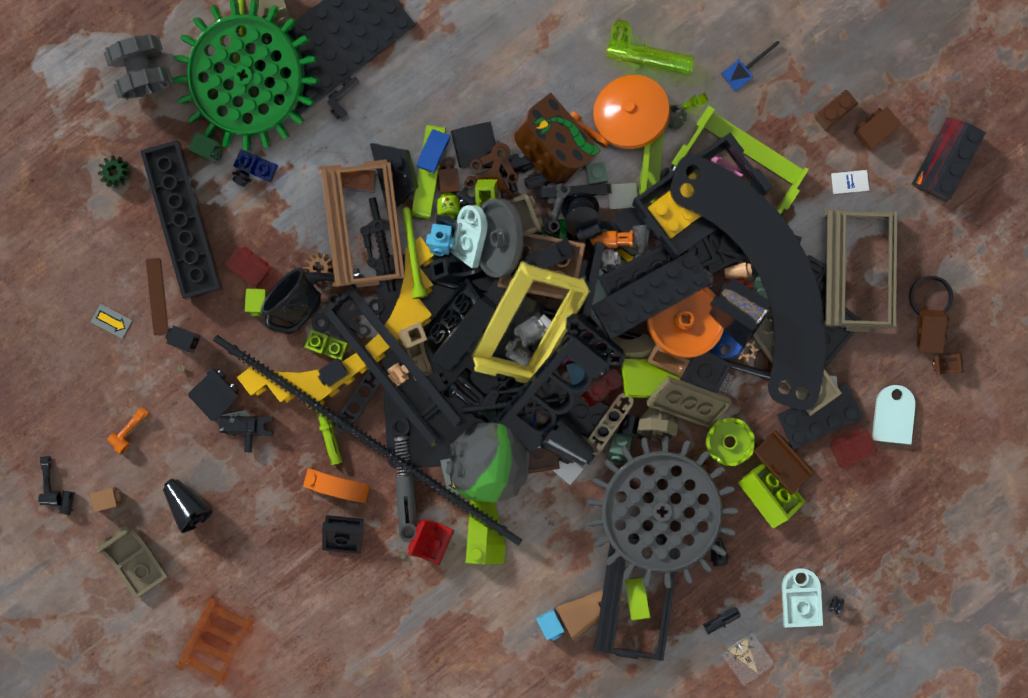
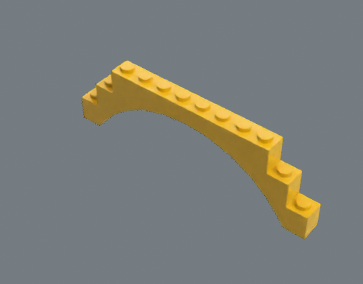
M419 237L415 240L421 281L424 288L427 289V295H429L433 291L431 288L434 285L420 267L424 266L426 268L434 261L432 258L435 255L430 253L429 247ZM408 246L405 248V278L403 279L400 296L390 318L385 323L386 328L398 343L399 331L417 322H420L422 327L432 321L430 317L433 316L420 299H412L411 291L413 290L414 280ZM379 333L365 346L377 362L386 356L384 353L387 350L391 349ZM355 353L342 361L349 375L331 387H328L327 384L324 386L318 378L320 375L318 370L302 373L274 371V373H279L278 376H283L284 380L288 379L287 382H292L293 386L297 385V389L302 388V392L306 391V395H311L312 399L316 398V401H320V404L323 405L326 397L330 396L332 398L340 392L339 387L343 384L348 386L355 380L354 376L357 373L363 374L369 368ZM252 366L237 377L251 396L255 394L257 396L261 395L267 390L265 386H268L280 402L286 401L288 403L294 398L293 394L289 395V391L285 392L284 388L280 389V385L276 386L275 382L271 383V379L267 380L265 375L262 377V373H257L256 369L252 370Z

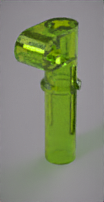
M618 20L613 24L606 58L639 64L642 68L643 66H649L688 75L691 74L694 56L648 47V44L638 45L629 43L631 35L630 24L625 20ZM619 29H621L623 33L620 41L617 40V37L619 35Z

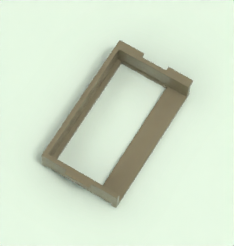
M825 209V217H827L825 327L846 328L848 332H869V328H895L897 212ZM846 218L889 219L888 322L845 320Z

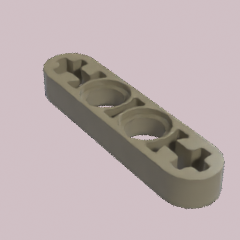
M625 391L620 392L586 440L590 445H593L596 438L600 440L596 444L597 450L593 452L595 456L604 448L633 405V397H629L628 401L630 403H625L622 406V410L625 411L622 412L618 408L622 401L620 398H625ZM610 412H618L620 415L617 421L610 420L608 417ZM606 427L609 433L607 436L602 437L598 434V429Z

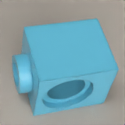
M554 609L536 617L547 640L551 639L554 641L562 637L561 633L564 632V629Z

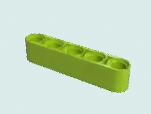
M426 125L423 147L432 129L445 134L446 128ZM440 164L434 174L419 168L417 177L418 188L414 195L412 217L431 220Z

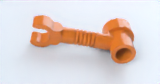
M572 112L571 116L586 134L602 147L607 148L609 143L599 133L580 122L582 117L579 114Z
M140 407L133 418L119 434L114 432L108 437L107 441L119 455L123 454L130 446L125 437L149 414L144 407Z

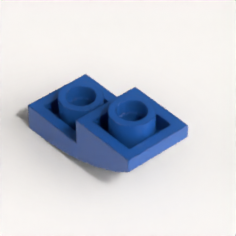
M432 129L416 166L434 174L442 160V154L450 141V135Z

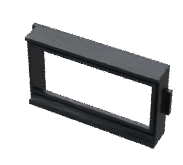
M731 132L698 154L700 157L711 160L726 150L750 181V185L764 197L772 188L759 169L755 171L742 154L744 149ZM689 165L686 169L687 176L697 170L698 167ZM675 171L635 197L632 206L636 208L673 260L719 229L714 223L701 217L670 240L644 205L671 187Z
M630 534L628 537L630 544H636L639 541L638 538H633V534ZM656 537L658 545H663L666 542L665 538ZM609 544L608 557L615 553V549L611 544ZM672 548L670 558L677 559L679 550ZM620 556L613 564L606 565L596 642L593 649L597 652L613 653L619 657L639 659L640 657L664 661L676 571L671 572V588L665 589L656 654L614 648L623 574L626 560Z

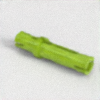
M322 413L317 414L320 422L319 429L323 433L330 464L342 463L333 429L335 427L334 423L332 424L330 419L327 420L326 416L322 417Z

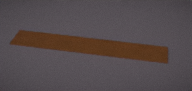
M160 258L146 259L154 335L166 334L168 329Z

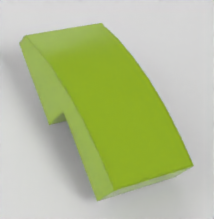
M314 330L310 331L305 344V348L334 359L339 358L341 361H344L349 347V343Z
M644 577L625 580L631 621L651 618L646 586L643 584Z

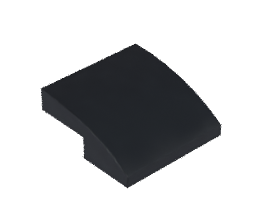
M491 122L451 131L459 168L469 167L473 159H479L490 154L493 146L496 144ZM473 162V166L479 164V162Z

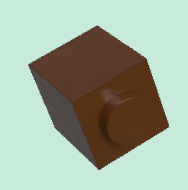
M453 165L442 166V169L438 170L441 195L444 193H458L460 191L458 168H454Z

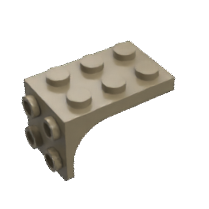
M525 193L508 200L518 212L523 232H542L541 227L544 224L540 215L534 212V209L537 207L532 196L529 197Z
M135 526L121 527L113 533L115 535L113 538H105L97 544L99 548L95 550L96 553L103 554L110 561L135 599L169 577Z

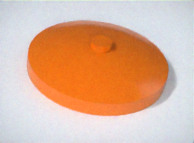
M642 75L623 76L610 82L599 93L594 104V122L600 135L613 146L623 149L644 147L655 141L665 130L670 118L669 100L664 89L653 79Z
M706 287L648 319V330L655 344L667 354L678 358H694L711 350L721 338L724 330L709 314L712 308L710 303L716 295Z

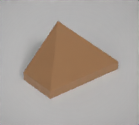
M655 344L647 362L682 377L690 359L669 355Z

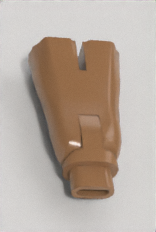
M603 590L556 607L572 640H575L598 623ZM621 592L620 603L623 602V601H625V598H624L622 592Z

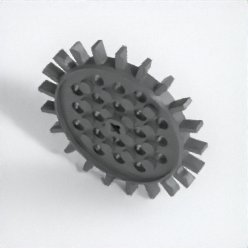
M664 436L662 439V451L652 453L649 449L648 440L642 438L641 446L644 455L636 458L632 457L630 450L626 446L621 447L622 454L626 457L627 463L621 468H617L612 461L606 460L604 464L614 473L609 483L599 478H593L592 480L596 486L605 489L603 500L592 498L586 501L591 506H600L602 517L587 521V526L603 525L606 534L605 537L597 539L593 543L594 547H601L605 543L610 542L615 549V553L608 557L605 563L609 566L620 556L628 561L629 565L623 574L625 579L631 576L635 567L644 569L646 573L643 584L646 587H649L653 572L664 573L666 588H671L672 585L671 572L682 570L684 579L688 583H692L693 578L688 569L689 566L698 561L704 570L710 572L712 570L711 566L705 561L703 556L710 549L723 556L727 553L722 547L714 543L718 534L723 533L727 536H735L734 530L721 526L723 514L734 515L738 513L736 508H722L721 496L731 494L735 491L734 487H725L718 490L713 481L716 477L722 475L725 469L720 467L711 474H708L701 466L708 459L710 453L705 451L696 462L686 457L690 449V441L687 440L683 443L680 454L669 452V436ZM646 465H651L654 468V473L651 476H647L643 472ZM675 465L681 468V474L678 477L671 474V468ZM632 478H637L640 481L638 489L630 487L629 482ZM659 479L666 480V489H658L657 481ZM688 479L692 480L695 484L694 489L691 491L686 490L684 487V483ZM619 491L626 494V500L622 503L617 502L615 499V495ZM646 492H650L653 495V501L649 504L643 501V495ZM673 493H678L681 497L678 504H673L670 500ZM702 493L708 497V502L705 505H701L698 502V496ZM633 505L639 508V514L636 517H632L629 514V508ZM661 506L663 510L667 511L666 514H663V517L657 514V510H660ZM687 507H691L694 510V515L691 518L684 516V510ZM623 519L625 521V528L623 530L615 528L616 520ZM645 520H650L653 523V527L649 531H645L642 527V523ZM674 520L680 523V529L676 532L670 529V523ZM704 521L707 524V530L701 533L698 531L697 525L699 522ZM631 533H636L639 537V541L636 544H630L628 541ZM658 534H664L666 537V542L663 545L656 543V536ZM688 534L694 539L690 546H686L683 542L684 536ZM645 547H649L652 550V556L647 559L642 556V550ZM672 548H677L680 552L677 559H671L669 556V551Z

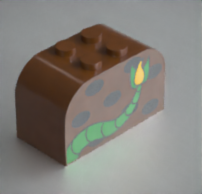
M549 93L532 106L514 130L515 142L522 150V153L530 159L535 168L547 180L553 183L568 182L581 172L586 165H589L601 152L599 147L552 93Z

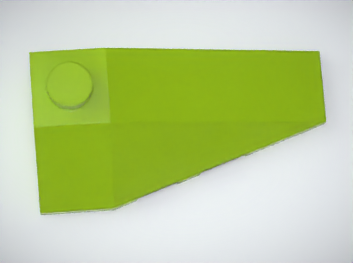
M470 500V505L474 504L475 508L479 507V511L483 510L484 514L488 513V517L492 516L493 520H498L497 523L500 524L495 502ZM469 513L466 563L504 564L506 548L504 536L498 535L494 529L490 530V526L486 527L485 523L481 524V520H476V517H471L472 514Z

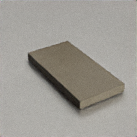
M667 376L646 401L647 406L707 428H710L732 404L730 398L671 376Z

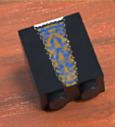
M732 278L729 284L725 282L720 290L721 295L719 297L715 296L711 301L710 306L712 308L709 314L740 346L745 348L764 321L772 302L735 278Z

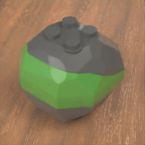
M473 424L454 443L448 446V454L451 457L450 463L446 467V473L452 478L455 489L467 500L501 502L518 495L521 486L527 482L530 452L524 447L514 432L502 424Z

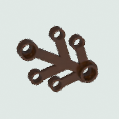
M497 143L493 146L490 154L479 159H473L470 167L474 171L480 170L482 165L494 162L492 168L475 176H468L464 182L465 186L468 189H472L478 180H485L487 178L497 179V185L501 191V199L510 200L513 193L508 189L499 171L502 163L508 174L507 181L511 184L518 181L519 175L514 171L508 159L511 153L510 148L504 143ZM502 150L504 152V155L499 156L497 154V151ZM473 162H479L480 167H474ZM511 174H514L516 176V179L511 180L509 176ZM467 180H473L474 184L468 185ZM508 192L510 194V197L505 198L503 196V193Z

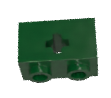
M198 132L195 133L188 148L195 155L214 164L216 161H220L224 153L222 150L223 146L217 141Z

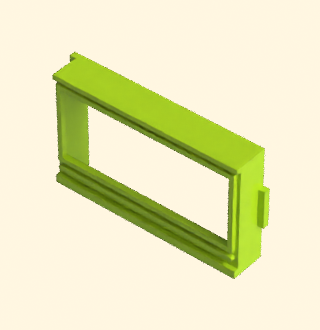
M708 105L696 124L699 128L687 146L683 144L671 164L676 167L680 159L688 154L703 129H706L720 139L731 132L744 149L743 154L792 184L776 209L780 214L783 209L788 210L799 193L797 187L809 169H802L714 113L715 109Z

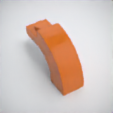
M308 468L303 487L326 495L366 503L370 484Z

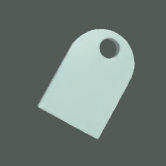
M468 205L461 209L453 236L455 237L454 248L450 249L453 255L471 268H478L487 233V219L484 211L479 206Z
M891 385L882 389L878 394L875 404L872 440L902 444L912 443L915 399L906 387ZM895 389L901 392L899 400L892 398V391Z
M804 568L791 570L784 577L781 586L784 627L823 626L821 584L818 577L810 570ZM798 573L805 574L806 580L803 583L796 582L795 578Z

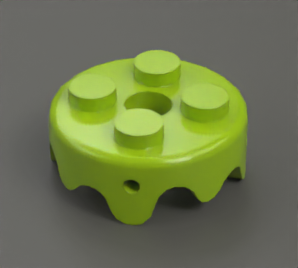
M724 418L714 423L708 430L706 448L710 453L709 455L716 462L725 466H736L751 457L754 451L755 438L753 432L744 421L736 418ZM728 436H732L735 439V444L732 447H727L724 443L725 438Z

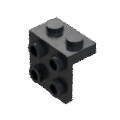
M211 368L206 373L207 376L188 393L189 398L211 421L217 420L220 415L241 397L237 386L232 382L229 383L225 379L227 376L219 368L217 370Z

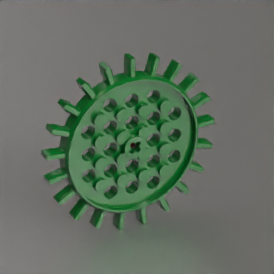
M230 0L232 15L224 18L218 6L212 5L210 10L215 18V22L207 26L201 18L195 17L193 22L202 31L197 40L189 35H181L180 37L185 43L191 45L192 49L189 57L174 55L173 58L179 63L187 64V76L173 77V82H187L190 94L182 96L177 100L178 104L188 103L193 100L198 110L189 117L188 121L193 123L204 116L210 122L204 132V136L208 138L214 134L217 127L225 131L223 147H230L233 134L242 135L243 151L251 150V135L254 134L260 135L264 148L271 147L268 131L274 128L277 129L283 139H288L290 135L283 122L290 117L295 123L299 125L304 124L305 120L294 111L299 102L310 106L316 102L310 97L302 95L304 83L314 85L320 81V79L315 77H305L304 65L313 64L318 61V58L308 56L302 59L298 49L301 45L306 44L310 37L301 36L294 41L288 32L294 27L297 20L290 18L283 27L276 24L274 20L279 11V7L276 5H272L266 18L258 16L259 0H251L249 14H240L238 0ZM242 26H244L247 30V33L244 37H242L239 33V30ZM267 33L272 36L270 44L265 42V35ZM225 36H229L231 39L229 46L224 44ZM251 43H254L256 46V51L253 54L249 51ZM211 45L215 48L213 56L208 53V48ZM277 50L282 54L280 61L274 58V53ZM236 52L240 55L238 63H235L233 60V55ZM260 60H263L266 64L263 71L258 67ZM220 62H222L225 67L222 73H220L217 68ZM286 67L291 70L289 78L284 76V69ZM204 72H207L209 75L207 82H204L202 79ZM270 77H273L275 80L273 88L268 85ZM229 79H231L234 82V87L232 90H230L227 87V81ZM255 86L259 89L257 97L252 94V89ZM213 89H216L218 91V97L216 99H214L211 95ZM279 94H282L285 98L282 105L277 101ZM238 96H241L244 101L241 107L236 102ZM264 103L269 107L267 114H264L261 109ZM223 105L226 106L228 109V113L226 116L222 115L221 113V107ZM248 113L253 116L252 123L246 121Z

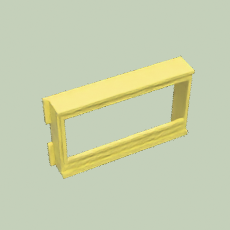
M522 262L472 354L476 365L474 370L493 376L499 373L515 377V381L526 384L559 346L567 332L566 318L571 314H577L588 295L589 289L584 279H576ZM533 280L570 289L528 365L492 356Z

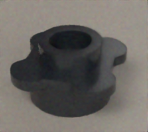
M236 170V172H232V180L236 184L245 187L248 182H252L249 174L245 171Z

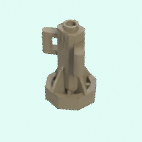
M649 407L638 421L637 434L655 439H663L664 436H669V439H675L678 424H676L673 415Z

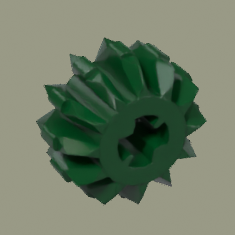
M112 155L110 161L104 158L105 165L99 164V167L103 169L98 171V175L103 176L100 181L106 182L107 187H111L113 184L114 188H118L119 183L122 186L125 185L124 178L130 180V177L126 175V173L131 172V169L126 168L129 163L127 161L123 162L122 157L119 156L116 160V157ZM111 170H117V175L111 173Z

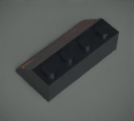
M947 117L912 185L943 202L949 201L986 132L970 123Z

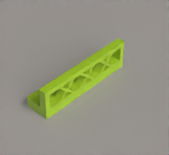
M664 131L655 141L643 147L639 195L660 181ZM656 197L649 203L652 204L654 201L658 199V197Z

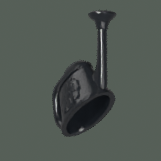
M296 268L287 273L276 283L262 303L260 311L265 315V326L271 331L283 334H292L298 331L317 312L320 306L321 293L317 291L314 284L320 281H335L334 273L304 272L302 268ZM358 268L353 269L354 279L361 278ZM272 317L289 322L292 326L287 327L274 324Z

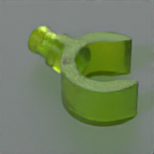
M706 93L690 97L686 103L681 104L682 108L685 110L686 108H694L707 103Z

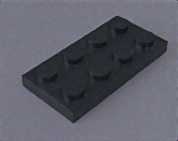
M847 383L838 386L842 393L811 416L808 415L806 410L794 408L777 414L793 450L863 418Z

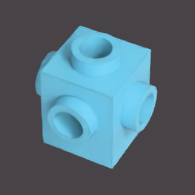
M432 224L431 234H427L426 245L429 246L430 253L437 256L449 255L450 248H454L455 244L452 226Z

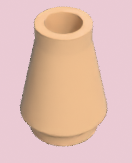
M746 261L724 268L726 279L748 280V278H753L751 263H746Z

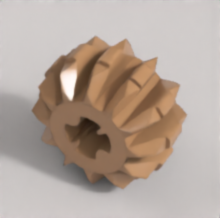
M317 252L316 259L310 254L309 256L312 261H304L309 265V267H303L304 271L318 272L315 270L317 264L324 267L321 273H331L330 270H333V266H329L332 263V258L327 260L328 254L326 253L322 259L320 252Z

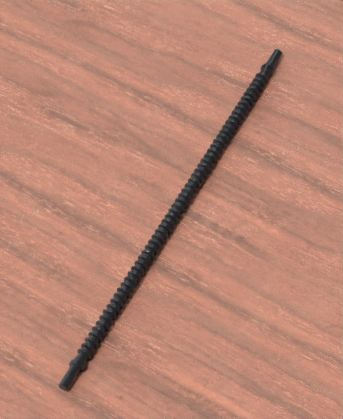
M216 335L213 339L215 343L229 351L230 355L238 357V361L243 360V364L247 363L248 367L252 366V370L256 369L257 373H262V377L265 375L267 380L271 379V383L275 382L276 386L280 385V389L284 388L285 392L289 391V395L293 394L294 398H299V402L303 401L304 405L308 404V408L312 407L313 411L317 410V414L322 413V417L326 416L327 420H332V424L335 422L337 427L341 426V430L345 429L346 433L350 432V436L354 435L355 439L359 438V442L363 441L364 445H369V449L372 447L374 452L378 451V455L382 454L383 458L387 457V461L392 460V464L396 463L397 467H402L401 470L405 469L407 474L411 473V477L415 476L416 480L420 479V483L424 482L425 486H430L429 489L433 488L434 492H439V496L442 494L444 499L448 498V502L452 501L453 505H458L457 508L461 507L462 511L466 510L467 514H472L471 517L475 516L476 520H481V524L485 523L486 527L490 526V530L494 529L501 537L503 535L518 546L523 539L509 531L505 525L497 523L498 520L494 521L492 516L488 517V513L484 514L483 510L479 511V507L475 508L474 504L470 505L469 501H464L465 498L461 499L460 495H455V491L451 492L450 488L446 489V485L442 486L441 482L437 483V479L433 480L432 476L428 477V473L424 474L423 470H418V466L414 467L413 463L409 464V460L405 461L404 457L400 458V454L396 455L395 451L391 452L390 448H385V444L382 446L380 441L376 442V438L372 439L371 435L367 436V432L363 433L362 429L358 430V426L354 427L353 423H348V419L345 421L343 416L339 417V413L335 414L334 410H329L330 407L326 408L325 404L321 405L320 401H316V398L312 399L311 395H306L307 392H302V388L297 389V385L293 386L292 382L288 383V379L284 380L283 376H278L279 373L275 374L273 369L269 370V366L265 367L264 363L260 364V360L256 361L255 357L251 358V354L247 355L246 351H241L237 345H232L219 335Z

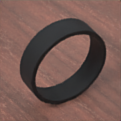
M926 276L917 280L912 285L909 292V303L916 314L920 315V311L914 303L913 294L916 286L924 279L938 280L946 287L949 299L943 311L946 313L953 303V291L949 283L943 278Z

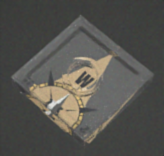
M753 632L721 653L743 686L775 665Z

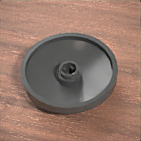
M500 198L490 199L481 206L487 219V233L479 265L491 277H505L515 270L521 257L523 248L522 224L517 210L509 201Z

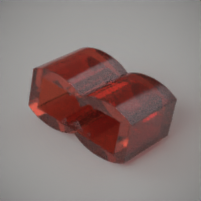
M617 369L610 370L600 380L592 382L581 397L589 407H594L601 403L605 397L616 392L623 384V377Z

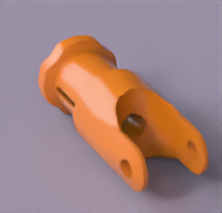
M634 230L622 233L606 231L602 232V235L590 239L592 245H595L597 242L605 243L604 248H618V246L634 248Z

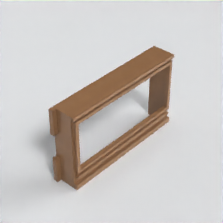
M387 160L363 162L364 165L341 167V165L318 167V174L322 177L335 279L333 287L356 284L357 288L379 285V281L405 278L391 165ZM383 168L396 274L354 279L340 173Z

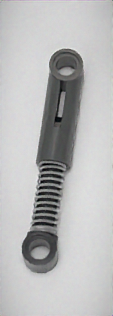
M399 417L392 421L390 428L396 442L394 444L396 445L395 449H397L395 452L400 454V458L404 457V460L407 461L411 459L409 458L410 454H408L410 453L408 451L410 449L408 447V439L411 425L406 418ZM399 421L404 422L406 425V429L403 432H398L395 428L396 423ZM399 466L396 468L399 474L395 477L399 536L402 541L410 543L415 538L418 525L414 476L411 477L410 473L407 474L406 470H401L402 467ZM405 504H408L409 522H407ZM411 527L414 530V536L406 537L404 529Z

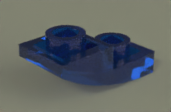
M240 149L233 167L271 183L278 165Z

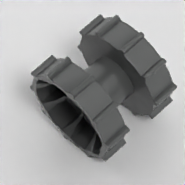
M151 34L133 36L132 38L117 41L115 44L105 48L104 56L108 67L118 68L125 66L127 74L115 80L114 88L118 99L123 98L127 100L144 97L171 86L170 83L173 80L169 68L161 66L151 68L149 61L155 56L160 55L161 50H163L159 36Z

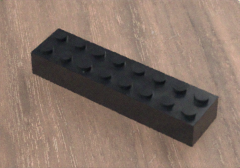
M175 140L141 150L182 299L188 300L223 290L181 142Z

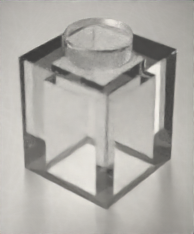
M533 316L515 327L514 333L525 348L542 338L546 327L541 319L537 320Z

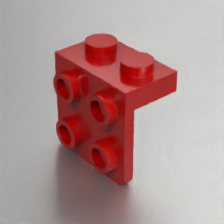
M423 519L416 527L417 533L415 538L408 545V555L421 557L440 566L455 530L436 521Z

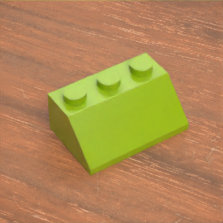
M763 463L747 473L738 482L772 528L789 520L806 502L798 491L790 495Z

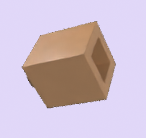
M116 487L90 493L94 512L121 506L122 496Z

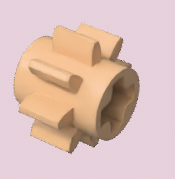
M755 341L747 343L745 346L750 347L748 350L750 354H743L742 351L737 358L738 360L743 357L745 362H748L749 357L756 358L754 352L759 349L754 348Z
M399 362L387 370L389 378L397 386L409 379L407 375L409 370L404 365L401 366Z

